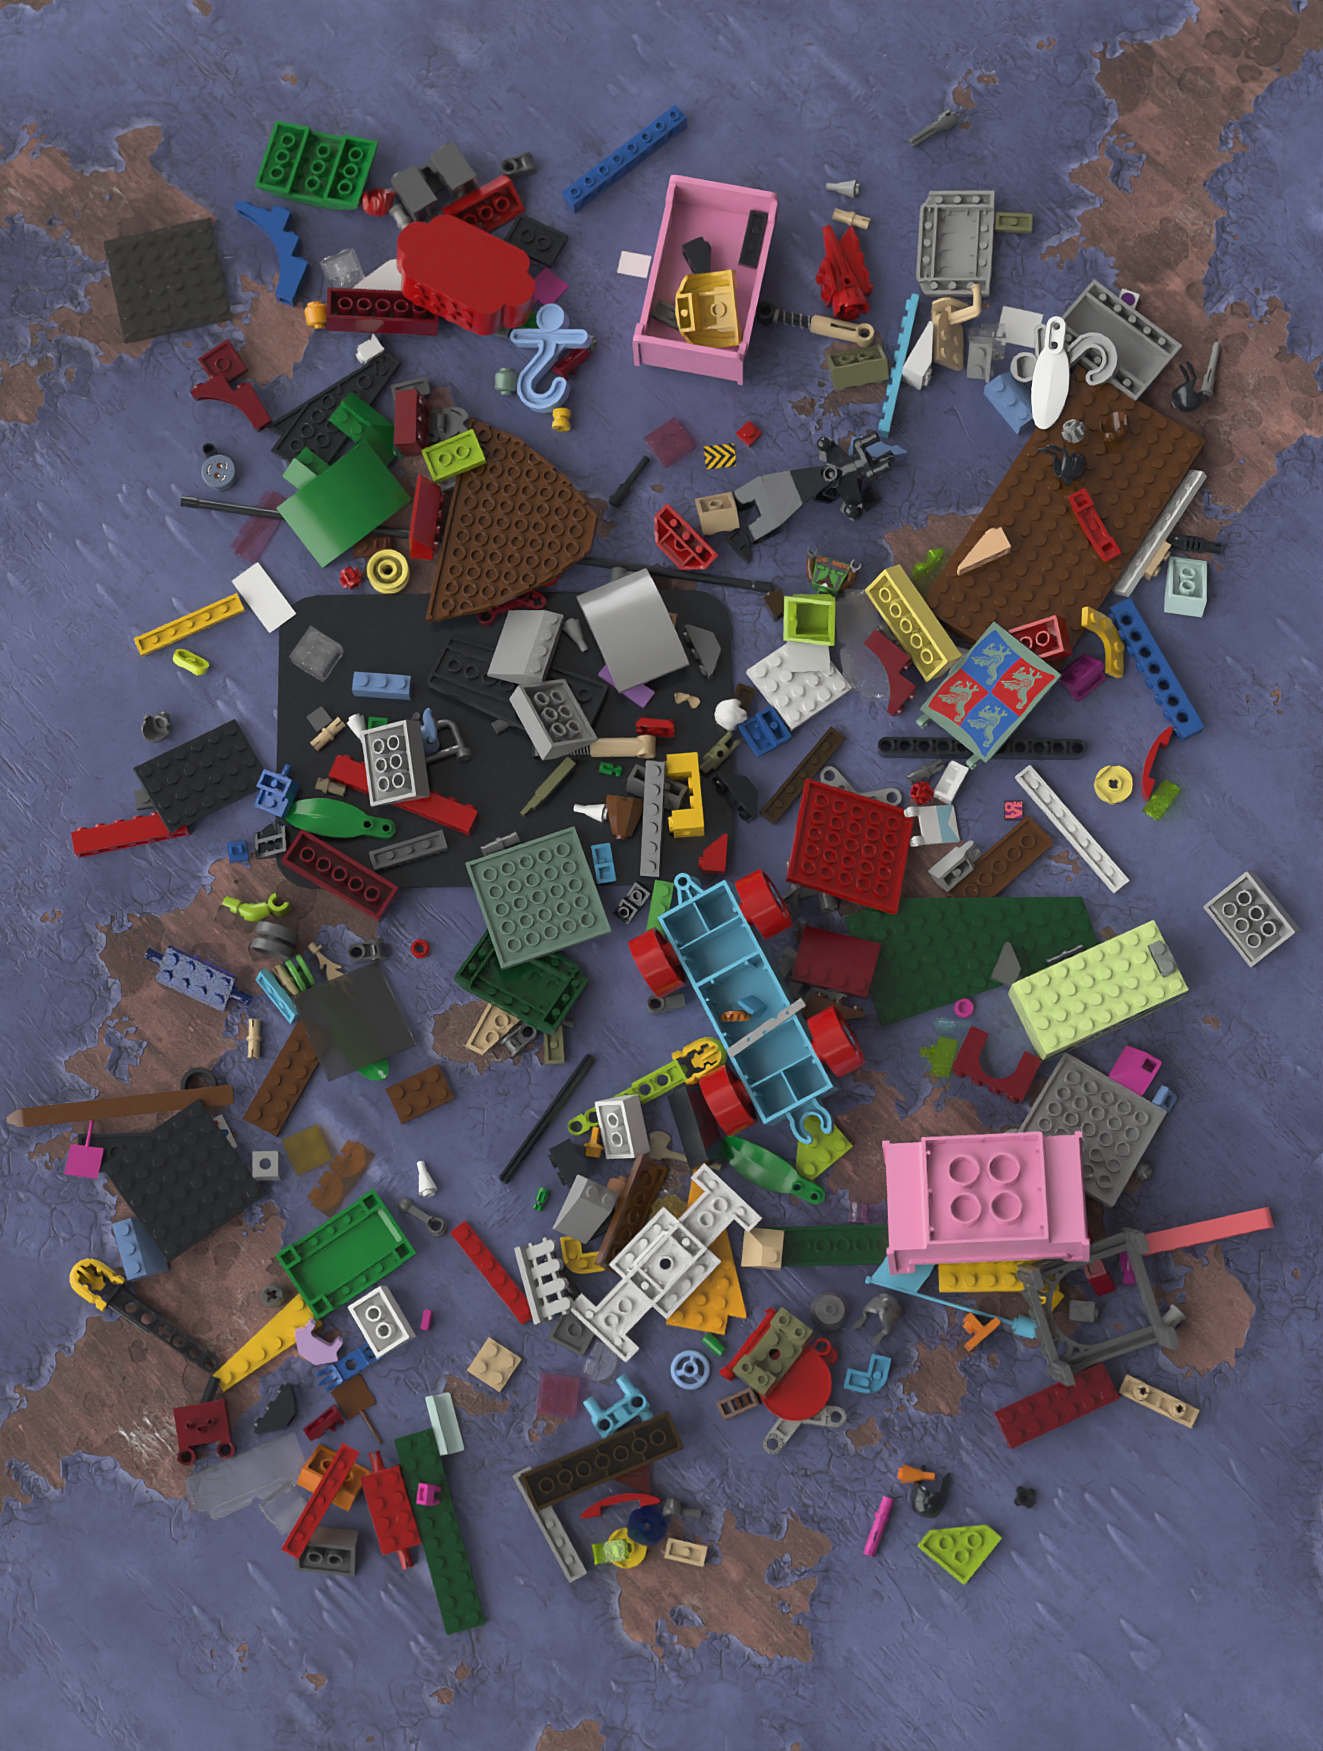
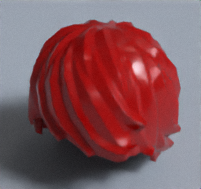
M374 188L371 191L363 192L360 203L367 214L382 217L390 211L394 204L393 200L396 193L382 188L379 190Z

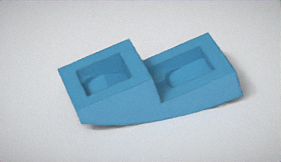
M610 843L591 846L597 884L616 881Z

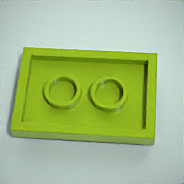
M473 429L421 450L433 481L436 484L487 463Z

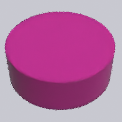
M966 998L957 1001L954 1006L955 1014L963 1019L970 1017L974 1010L973 1003Z

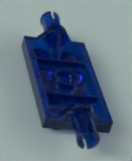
M169 945L164 954L152 948H149L146 952L144 959L159 965L155 981L214 1009L224 1012L227 1009L228 1003L232 1000L246 1007L252 1001L250 1000L253 998L252 995L239 990L236 986L237 976Z

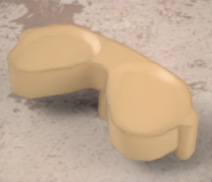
M675 693V702L677 704L688 700L691 708L695 709L701 703L697 697L684 693Z

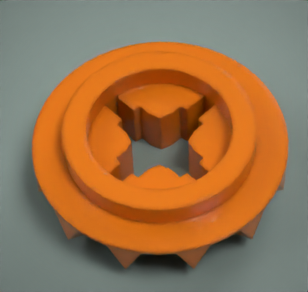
M729 1011L719 1015L722 1022H741L751 1019V1014H748L747 1011Z

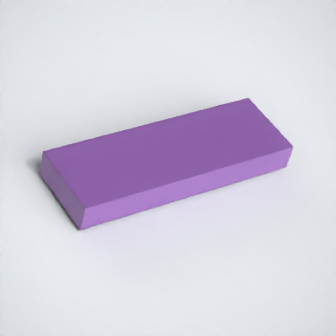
M605 665L598 674V677L617 689ZM642 684L622 692V694L644 709L655 695V692Z

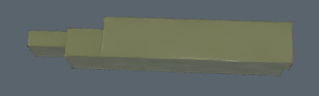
M567 756L537 789L536 795L521 811V815L525 817L532 809L535 811L572 771L576 763Z

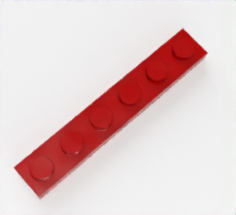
M466 1221L462 1222L450 1234L519 1322L524 1325L532 1318L527 1298Z
M345 1443L341 1444L283 1544L282 1551L298 1560L300 1559L358 1459L360 1452Z

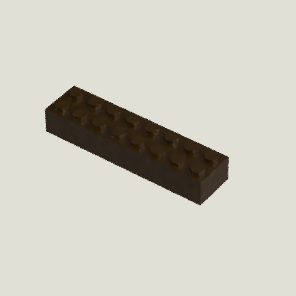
M665 1411L527 1470L520 1475L535 1512H538L684 1449V1446L669 1411Z

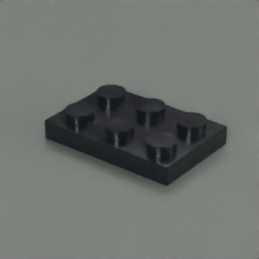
M519 212L503 241L523 250L530 259L552 268L568 239V235Z

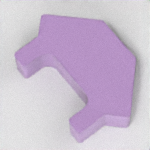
M310 1318L305 1327L296 1328L295 1338L299 1355L314 1365L338 1361V1349L343 1343V1338L338 1336L333 1343H328L312 1332L316 1321Z

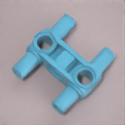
M626 1374L616 1379L625 1393L624 1398L607 1410H602L593 1396L583 1402L592 1416V1423L602 1438L616 1433L617 1428L636 1415L640 1416L643 1421L654 1417L649 1409V1402L641 1390L634 1387ZM636 1396L641 1397L643 1400L642 1405L639 1407L632 1405V1399ZM602 1419H607L610 1422L609 1427L605 1430L599 1428V1422Z

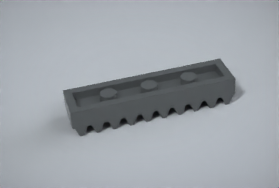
M439 830L371 851L369 855L374 871L380 872L383 869L386 870L389 867L409 863L412 860L416 861L418 858L431 856L434 853L445 852L448 846L443 830Z

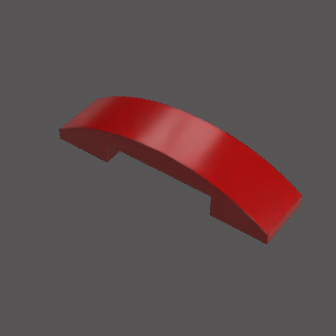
M1083 488L1068 496L1071 507L1084 533L1104 563L1120 555L1119 547L1104 527L1086 489Z
M1171 726L1165 729L1155 740L1144 762L1141 775L1143 801L1147 802L1150 797L1155 780L1148 776L1158 748L1165 750L1173 730Z
M640 1493L611 1496L586 1509L581 1514V1519L601 1516L600 1507L638 1499L640 1507L658 1504L660 1499Z

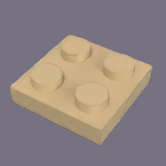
M488 1338L467 1371L498 1392H501L522 1359L491 1338Z

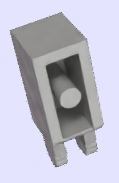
M968 841L960 848L956 846L928 870L936 884L947 892L974 870L975 865L973 862L981 856V851L978 848L972 851L976 846L974 841Z

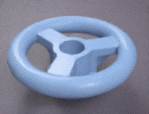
M686 1350L679 1353L671 1364V1376L674 1382L683 1389L694 1390L700 1388L707 1382L710 1375V1364L707 1358L695 1350ZM690 1356V1361L684 1363L681 1370H677L679 1361L684 1357ZM696 1358L700 1359L704 1365L703 1377L698 1373V1366L695 1363ZM687 1367H694V1372L688 1373ZM679 1376L694 1377L698 1382L687 1384L681 1381Z

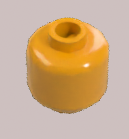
M322 301L308 303V307L304 310L307 325L314 326L315 329L325 328L327 305L323 304Z

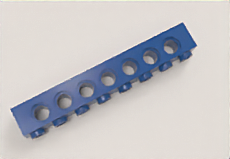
M676 105L671 107L562 192L563 202L576 214L687 128V117Z
M1131 598L1110 607L1107 617L1116 626L1121 641L1124 640L1127 645L1126 651L1128 655L1135 659V666L1138 672L1143 673L1147 688L1149 690L1152 689L1155 694V702L1163 708V715L1166 721L1171 722L1174 727L1173 733L1176 738H1180L1184 742L1201 733L1204 729L1203 723ZM1128 619L1130 620L1131 624L1124 625L1122 623V620ZM1131 636H1139L1140 641H1133ZM1146 651L1150 656L1147 658L1142 657L1140 652ZM1155 667L1159 670V673L1153 674L1149 668ZM1159 684H1166L1168 686V689L1162 690L1159 687ZM1168 700H1175L1178 705L1171 706ZM1178 716H1184L1187 722H1180Z

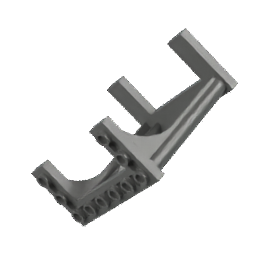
M1126 1227L1120 1229L1121 1233L1090 1243L1089 1262H1067L1063 1258L1044 1259L1032 1264L1021 1263L1017 1265L1018 1271H1016L1019 1282L1023 1283L1024 1290H1022L1025 1301L1029 1302L1030 1309H1028L1031 1320L1035 1321L1036 1328H1034L1037 1339L1041 1340L1042 1347H1040L1043 1358L1047 1359L1048 1366H1046L1049 1377L1066 1386H1071L1075 1384L1073 1376L1082 1369L1154 1343L1172 1350L1180 1348L1175 1329L1162 1323L1141 1254L1150 1252L1144 1232ZM1127 1251L1150 1325L1097 1344H1081L1072 1341L1059 1330L1052 1314V1296L1058 1282L1065 1274L1077 1267ZM1053 1274H1055V1279L1053 1281L1046 1277V1275H1049V1277H1051ZM1043 1281L1047 1282L1049 1285V1290L1047 1292L1039 1291L1040 1289L1045 1288ZM1039 1296H1045V1297H1046V1303H1045V1304H1042V1303H1041V1302H1043V1300H1042L1041 1298H1039ZM1050 1316L1051 1318L1049 1322H1047L1046 1317ZM1054 1333L1058 1335V1340L1055 1343V1338L1052 1336ZM1064 1341L1067 1342L1068 1349L1066 1353L1059 1355L1057 1352L1058 1346ZM1073 1347H1077L1079 1351L1073 1352Z

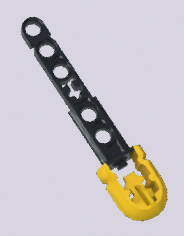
M87 1258L80 1260L74 1265L70 1272V1284L78 1295L91 1304L95 1303L96 1307L102 1312L111 1308L147 1335L150 1332L190 1362L197 1363V1367L204 1372L213 1374L218 1371L220 1367L219 1359L208 1350L205 1352L201 1345L161 1318V1313L124 1288L125 1278L120 1275L116 1276L115 1271L96 1259ZM93 1269L97 1271L98 1276H100L99 1278L94 1275L95 1271ZM103 1275L109 1278L111 1283L117 1284L114 1290L111 1288L106 1294L108 1299L105 1302L99 1295H94L90 1292L88 1285H86L87 1283L90 1284L92 1291L99 1290L101 1292L106 1285L103 1282ZM130 1302L137 1305V1309L133 1313H129L125 1309L126 1305ZM144 1314L152 1315L153 1320L150 1324H144L141 1321ZM167 1326L166 1330L170 1334H172V1331H175L170 1341L166 1340L169 1336L165 1333L159 1334V1327ZM175 1337H183L185 1340L184 1345L176 1347L173 1344ZM192 1348L200 1350L201 1354L198 1358H191L189 1356V1351ZM209 1359H213L217 1363L216 1367L212 1370L205 1367V1363Z

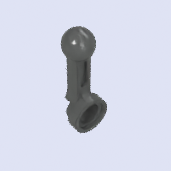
M403 1198L399 1201V1211L404 1214L410 1213L424 1222L433 1237L440 1238L447 1233L448 1224L443 1218H434L416 1208L408 1198ZM436 1222H441L440 1230L433 1231V1225Z

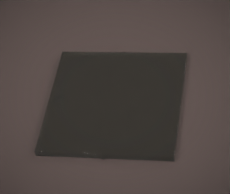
M378 961L290 996L308 1036L307 1040L311 1042L328 1082L416 1046V1042L398 1006L399 1003L395 1000Z

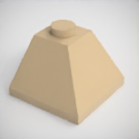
M752 1228L748 1233L745 1230L741 1266L781 1270L784 1231Z

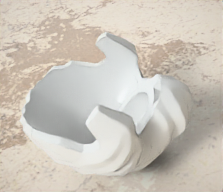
M729 699L717 705L714 715L719 725L732 731L737 729V724L747 720V712L739 707L741 705L739 700Z

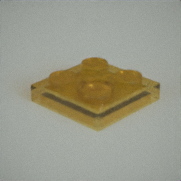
M317 1124L281 1140L297 1176L333 1160Z

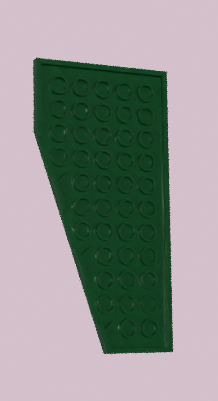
M1082 897L900 898L895 915L869 908L844 917L851 937L881 944L869 991L882 1027L1003 986V984L991 980L990 977L1006 942L1011 943L1021 967L1019 972L1022 974L1021 979L1048 968L1045 960L1060 954L1062 950L1067 951L1082 944L1086 951L1099 945Z

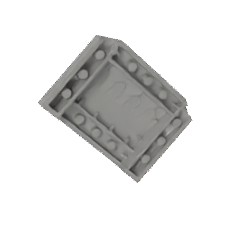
M930 191L929 197L920 208L916 278L924 296L973 297L971 287L974 284H980L982 286V297H990L995 191Z

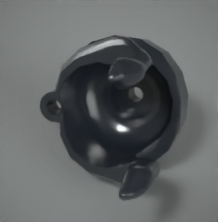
M1186 362L1193 379L1190 380L1187 370L1182 365H1179L1186 381L1172 391L1173 402L1170 403L1172 409L1178 407L1184 413L1197 410L1205 402L1203 391L1197 393L1193 389L1197 376L1194 372V367L1189 362Z
M1054 444L1047 445V448L1038 449L1039 452L1053 455V473L1063 480V485L1070 487L1072 481H1077L1083 477L1087 461L1081 453L1074 452L1069 456L1065 448ZM1052 450L1062 452V462L1059 460L1057 453Z
M925 1465L920 1468L922 1472H926ZM950 1472L942 1480L941 1491L930 1493L927 1488L921 1485L923 1480L916 1481L913 1484L910 1503L911 1509L915 1514L924 1518H936L939 1516L948 1498L946 1487L950 1481Z

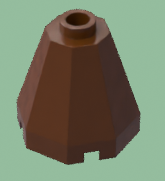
M607 795L606 805L612 834L616 835V839L627 840L628 836L632 837L641 818L644 799Z

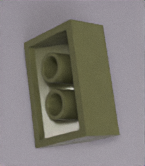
M880 344L826 355L834 390H845L851 386H864L866 383H880L889 379L887 358Z

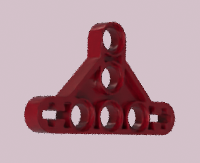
M531 590L527 592L524 598L516 597L485 611L492 615L488 621L481 619L482 614L485 612L478 613V620L482 625L489 626L494 623L499 614L523 607L531 610H544L547 605L546 598L541 593ZM532 594V599L535 601L541 599L542 605L538 604L535 606L534 601L530 599V595Z

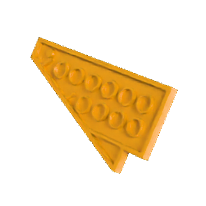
M693 1180L691 1182L687 1210L705 1192ZM726 1228L707 1247L721 1262L668 1317L666 1325L725 1335L728 1316L746 1319L747 1315Z

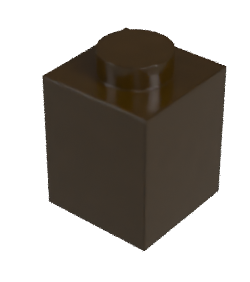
M780 589L769 591L763 597V603L775 622L784 617V595Z

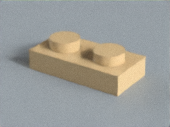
M1164 541L1147 567L1143 578L1149 581L1152 576L1156 577L1161 570L1159 565L1162 560L1166 562L1171 554L1169 551L1171 544Z
M668 1538L664 1558L703 1567L708 1547Z

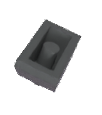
M1006 942L990 977L991 980L1010 988L1013 983L1020 981L1022 974L1019 973L1021 967L1011 943Z

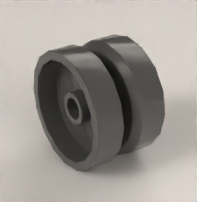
M259 921L255 932L261 937L253 938L250 948L269 957L291 960L294 950L288 945L296 944L299 934L281 925Z

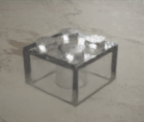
M353 248L344 249L339 254L325 257L319 262L328 287L351 288L365 279L362 266Z
M310 626L289 657L293 664L324 682L344 653L342 645Z

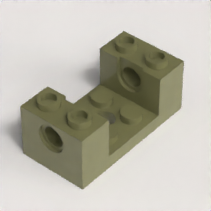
M783 1307L780 1308L770 1321V1329L748 1356L744 1354L733 1368V1372L737 1377L765 1399H767L815 1337L813 1330ZM774 1349L779 1350L781 1353L780 1358L777 1360H772L769 1357L770 1352Z

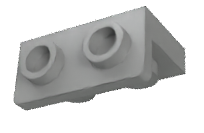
M970 340L967 378L985 379V383H989V378L993 377L994 366H991V360H995L996 349L992 348V342Z

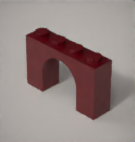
M971 1025L951 1067L953 1075L961 1079L966 1077L975 1086L982 1087L983 1085L989 1088L988 1091L997 1096L1000 1094L1007 1097V1101L1013 1104H1021L1042 1059L1024 1051L1013 1074L1003 1079L992 1078L983 1072L979 1063L980 1052L989 1034Z

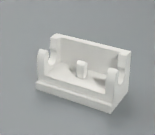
M955 761L949 762L934 790V798L951 805L968 774L969 768Z

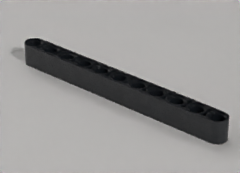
M883 737L878 741L877 752L883 758L969 759L974 755L968 748L965 752L959 751L957 747L963 744L954 737ZM1009 738L1003 745L1005 751L997 752L992 759L1080 760L1083 758L1087 746L1081 739ZM883 744L890 745L891 749L889 751L882 750L881 746ZM902 744H907L910 747V750L903 751L901 750L900 746ZM925 744L929 747V750L922 751L919 746ZM946 745L948 750L940 751L938 746ZM1020 745L1025 751L1017 752L1015 747ZM1041 746L1044 751L1038 753L1034 750V747ZM1060 746L1063 752L1056 753L1053 747ZM1079 746L1082 752L1075 753L1072 747Z

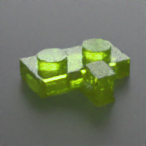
M939 1036L937 1046L932 1045L931 1048L921 1046L919 1056L928 1058V1062L932 1063L930 1075L949 1078L958 1043L957 1040Z

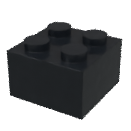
M570 1138L549 1149L551 1154L548 1155V1158L554 1169L558 1167L560 1172L557 1175L563 1186L567 1184L569 1189L572 1188L577 1175L587 1179L590 1178Z

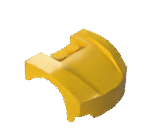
M736 270L688 274L682 280L680 288L676 293L675 314L679 331L688 344L721 348L738 346L743 341L742 326H739L736 289H738Z

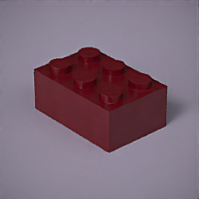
M417 389L396 391L394 445L407 457L423 455L421 450L430 447L428 431L431 429L429 420L431 404Z

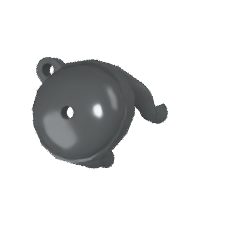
M881 1293L872 1298L863 1308L862 1317L852 1326V1330L861 1327L867 1319L869 1312L879 1313L880 1320L885 1329L873 1338L871 1346L877 1345L882 1337L892 1331L902 1313L899 1302L887 1293Z

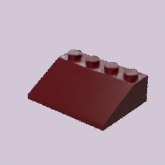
M805 926L791 981L867 1000L881 944Z

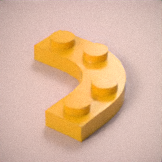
M1090 607L1082 608L1081 626L1099 635L1104 644L1105 673L1115 678L1123 677L1124 644L1121 642L1112 620Z

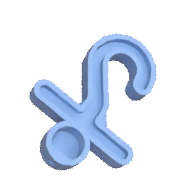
M552 303L544 305L537 313L536 323L540 329H514L510 334L511 341L519 348H539L535 357L519 374L517 381V393L520 399L528 408L538 413L553 412L555 408H560L568 399L570 385L564 378L557 377L547 393L536 394V384L555 364L564 348L585 349L592 342L591 337L585 330L568 329L569 318L560 306Z

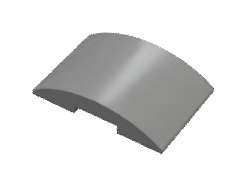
M646 568L576 596L619 694L689 665L668 611Z

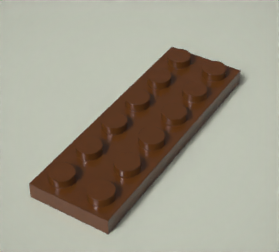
M1028 815L973 863L975 865L974 870L948 892L946 890H943V892L949 898L995 897L1052 847L1054 841Z
M300 1017L243 1119L278 1137L331 1044L333 1035Z
M637 1155L595 1260V1265L620 1276L609 1264L645 1226L668 1168L644 1155Z

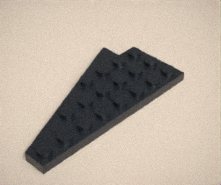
M384 352L267 426L268 429L280 436L271 452L290 464L306 447L326 464L330 465L349 438L328 421L331 415L340 406L341 401L351 392L371 407L401 365V361Z

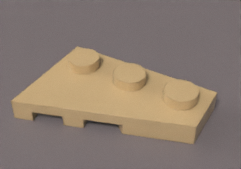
M488 1003L466 1044V1048L484 1056L521 1020Z

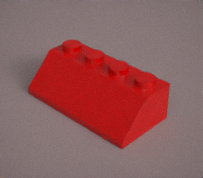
M505 174L441 209L444 215L455 216L485 232H489L513 219L519 212H525L511 179Z
M418 475L409 533L410 557L413 559L433 560L434 553L438 552L436 537H440L438 521L442 522L443 511L440 510V507L444 506L445 495L442 494L439 485L423 475Z

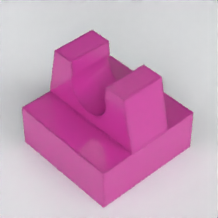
M419 1483L417 1504L428 1506L439 1504V1500L434 1499V1492H441V1488L435 1485Z

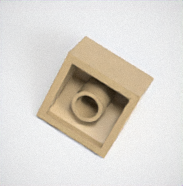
M731 492L695 499L703 535H714L717 532L733 531L736 528H740L737 508Z

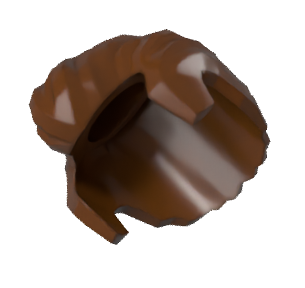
M1116 411L1105 418L1104 424H1102V421H1099V430L1104 434V440L1112 443L1125 438L1130 425L1129 417L1124 411Z

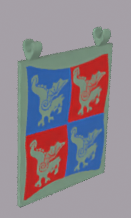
M993 622L921 706L920 710L925 714L919 717L916 723L922 729L928 726L931 719L974 753L966 761V764L974 770L981 760L987 764L1062 675L1002 627Z

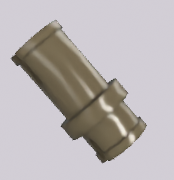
M318 778L316 783L317 790H322L323 793L330 792L342 797L344 796L347 785L330 781L331 779Z

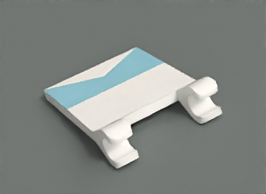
M953 805L911 806L904 810L905 817H919L922 836H914L910 839L909 844L911 847L960 842Z

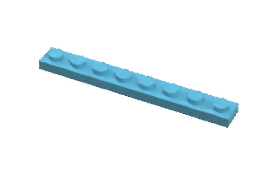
M912 293L911 300L907 299L905 310L908 311L907 317L903 316L901 327L904 328L903 334L899 333L897 343L900 345V350H896L894 361L897 362L896 368L892 367L890 378L893 381L892 385L888 384L886 396H889L888 402H884L882 413H885V417L880 419L878 430H881V437L888 438L902 378V370L918 306V294Z

